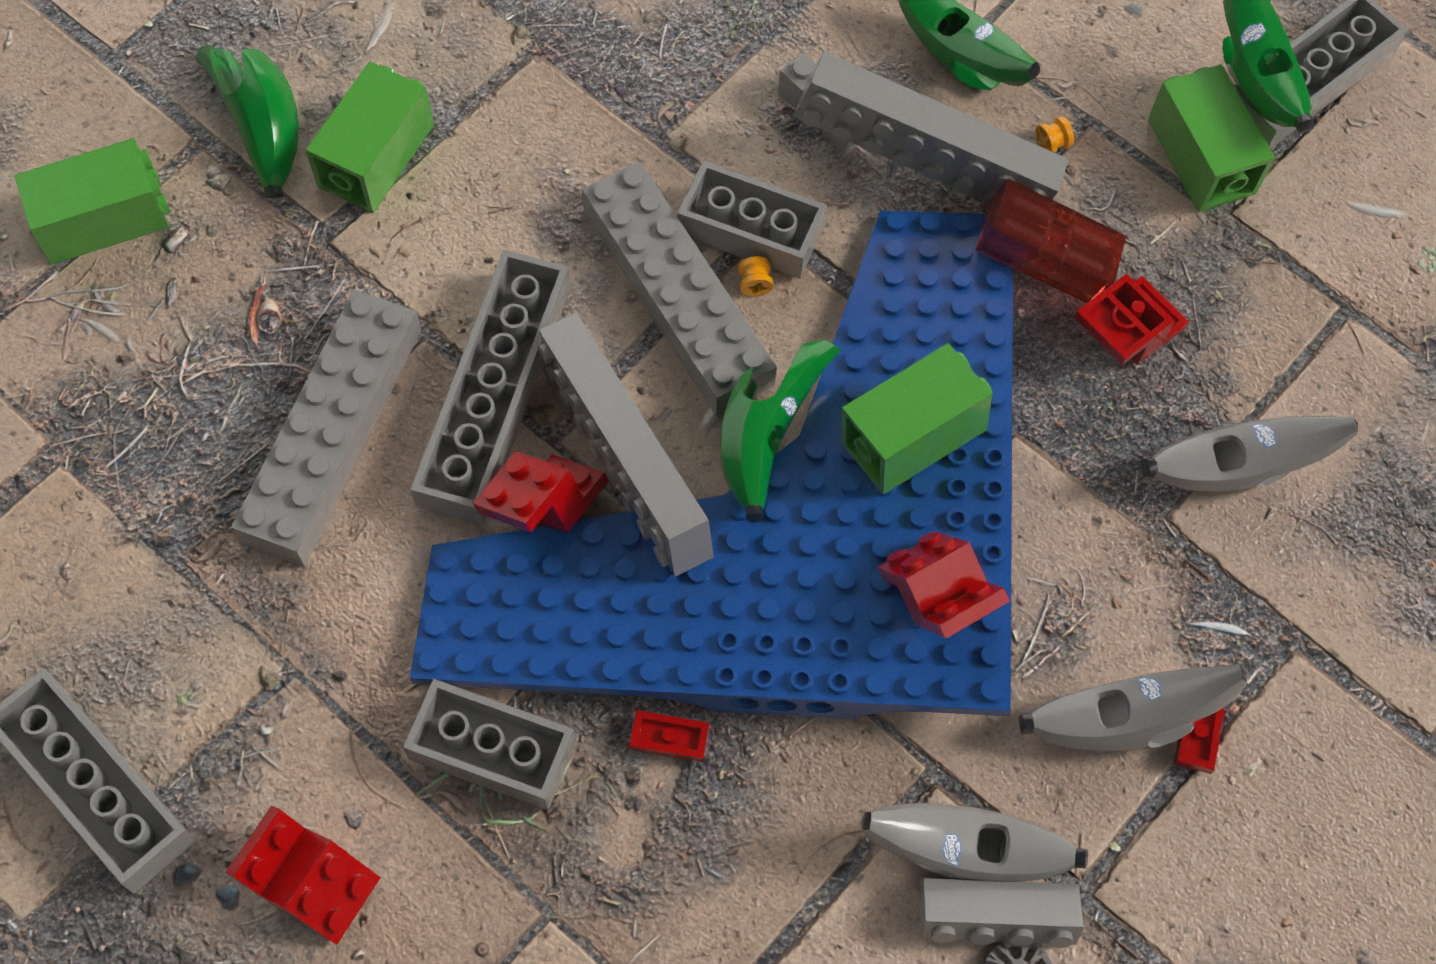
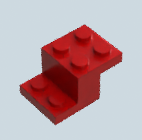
M1127 273L1077 310L1074 317L1121 365H1124L1130 359L1139 365L1183 331L1189 323L1143 276L1134 281Z
M515 451L472 504L478 513L528 532H532L536 525L541 523L568 533L609 480L603 471L553 454L546 461H542Z
M937 531L930 532L919 538V544L909 550L902 549L890 554L887 557L888 562L878 567L884 581L898 586L915 625L945 639L1010 602L1004 588L987 582L970 542Z
M272 805L225 872L276 909L299 920L336 945L381 878L332 840L304 828L282 810Z

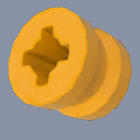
M1063 116L1055 118L1049 125L1042 123L1035 128L1038 146L1053 153H1056L1059 148L1067 149L1074 144L1072 127Z
M755 256L740 261L738 264V274L742 277L740 282L742 294L755 297L765 295L773 290V279L769 276L771 272V262L769 259Z

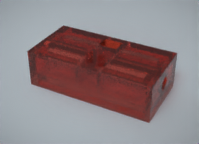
M1007 178L990 200L975 250L1088 303L1115 283L1126 235Z

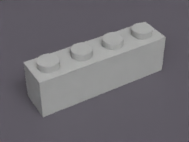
M923 879L919 896L921 939H932L936 943H950L954 940L971 941L978 945H987L992 942H1010L1015 946H1028L1032 943L1050 944L1056 948H1064L1070 945H1077L1083 930L1079 884Z

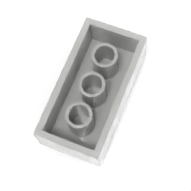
M703 160L679 208L677 217L692 240L744 259L755 256L765 257L771 262V269L801 279L825 226L827 205Z
M433 679L403 749L408 759L413 762L549 811L576 744V737L573 728Z

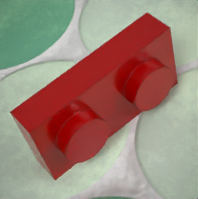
M1225 707L1193 722V730L1178 740L1174 765L1208 774L1215 770Z
M636 710L629 750L703 762L710 723Z

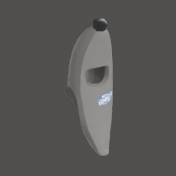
M1287 416L1227 425L1180 439L1159 450L1152 458L1141 460L1140 467L1143 477H1155L1167 485L1186 490L1210 492L1258 488L1283 478L1290 471L1306 467L1334 453L1357 435L1358 422L1352 416Z
M1233 664L1150 673L1110 682L1062 696L1040 706L1032 713L1021 714L1018 717L1021 734L1032 733L1046 742L1070 749L1131 751L1161 747L1175 742L1190 733L1194 728V721L1209 716L1234 701L1247 684V674L1241 665Z
M930 803L897 804L864 812L861 820L862 831L878 846L896 856L912 861L926 870L956 879L1008 882L1034 881L1058 876L1073 868L1086 869L1088 861L1087 849L1075 847L1061 835L1040 825L980 808Z

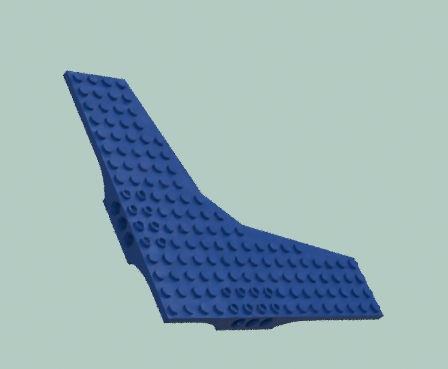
M880 210L833 340V344L838 346L841 351L821 374L800 435L780 450L774 458L763 509V520L749 523L745 518L746 510L736 501L731 490L724 495L696 499L709 520L714 558L674 577L668 565L662 567L658 562L653 547L656 545L652 539L646 540L641 534L636 522L639 518L635 511L580 519L568 533L545 525L535 527L532 532L522 529L432 545L410 673L412 684L431 685L432 680L436 679L459 687L640 696L685 702L716 712L857 719V716L889 712H935L1010 716L1013 233L994 224L997 214ZM949 343L957 353L961 352L967 358L972 371L979 378L983 377L992 389L993 394L987 430L883 495L841 444L842 407ZM935 531L970 542L987 582L1004 588L1010 601L946 639L915 625L898 586L884 581L878 570L880 565L888 562L887 557L890 554L902 549L909 550L919 544V538Z

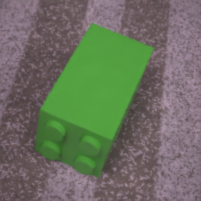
M369 61L306 149L317 187L374 213L434 126L427 87L416 79L405 78L387 66H379Z
M1222 64L1210 68L1202 67L1191 74L1181 77L1173 76L1162 83L1148 122L1198 213L1257 194L1276 157Z
M135 138L14 175L30 231L51 265L169 228L165 215L171 212L167 200L161 192L160 187L162 185L155 167L153 168L147 149L140 150Z
M947 343L843 406L841 444L884 495L985 432L988 427L993 394L992 389L983 377L979 378L972 371L967 358L961 352L957 353Z

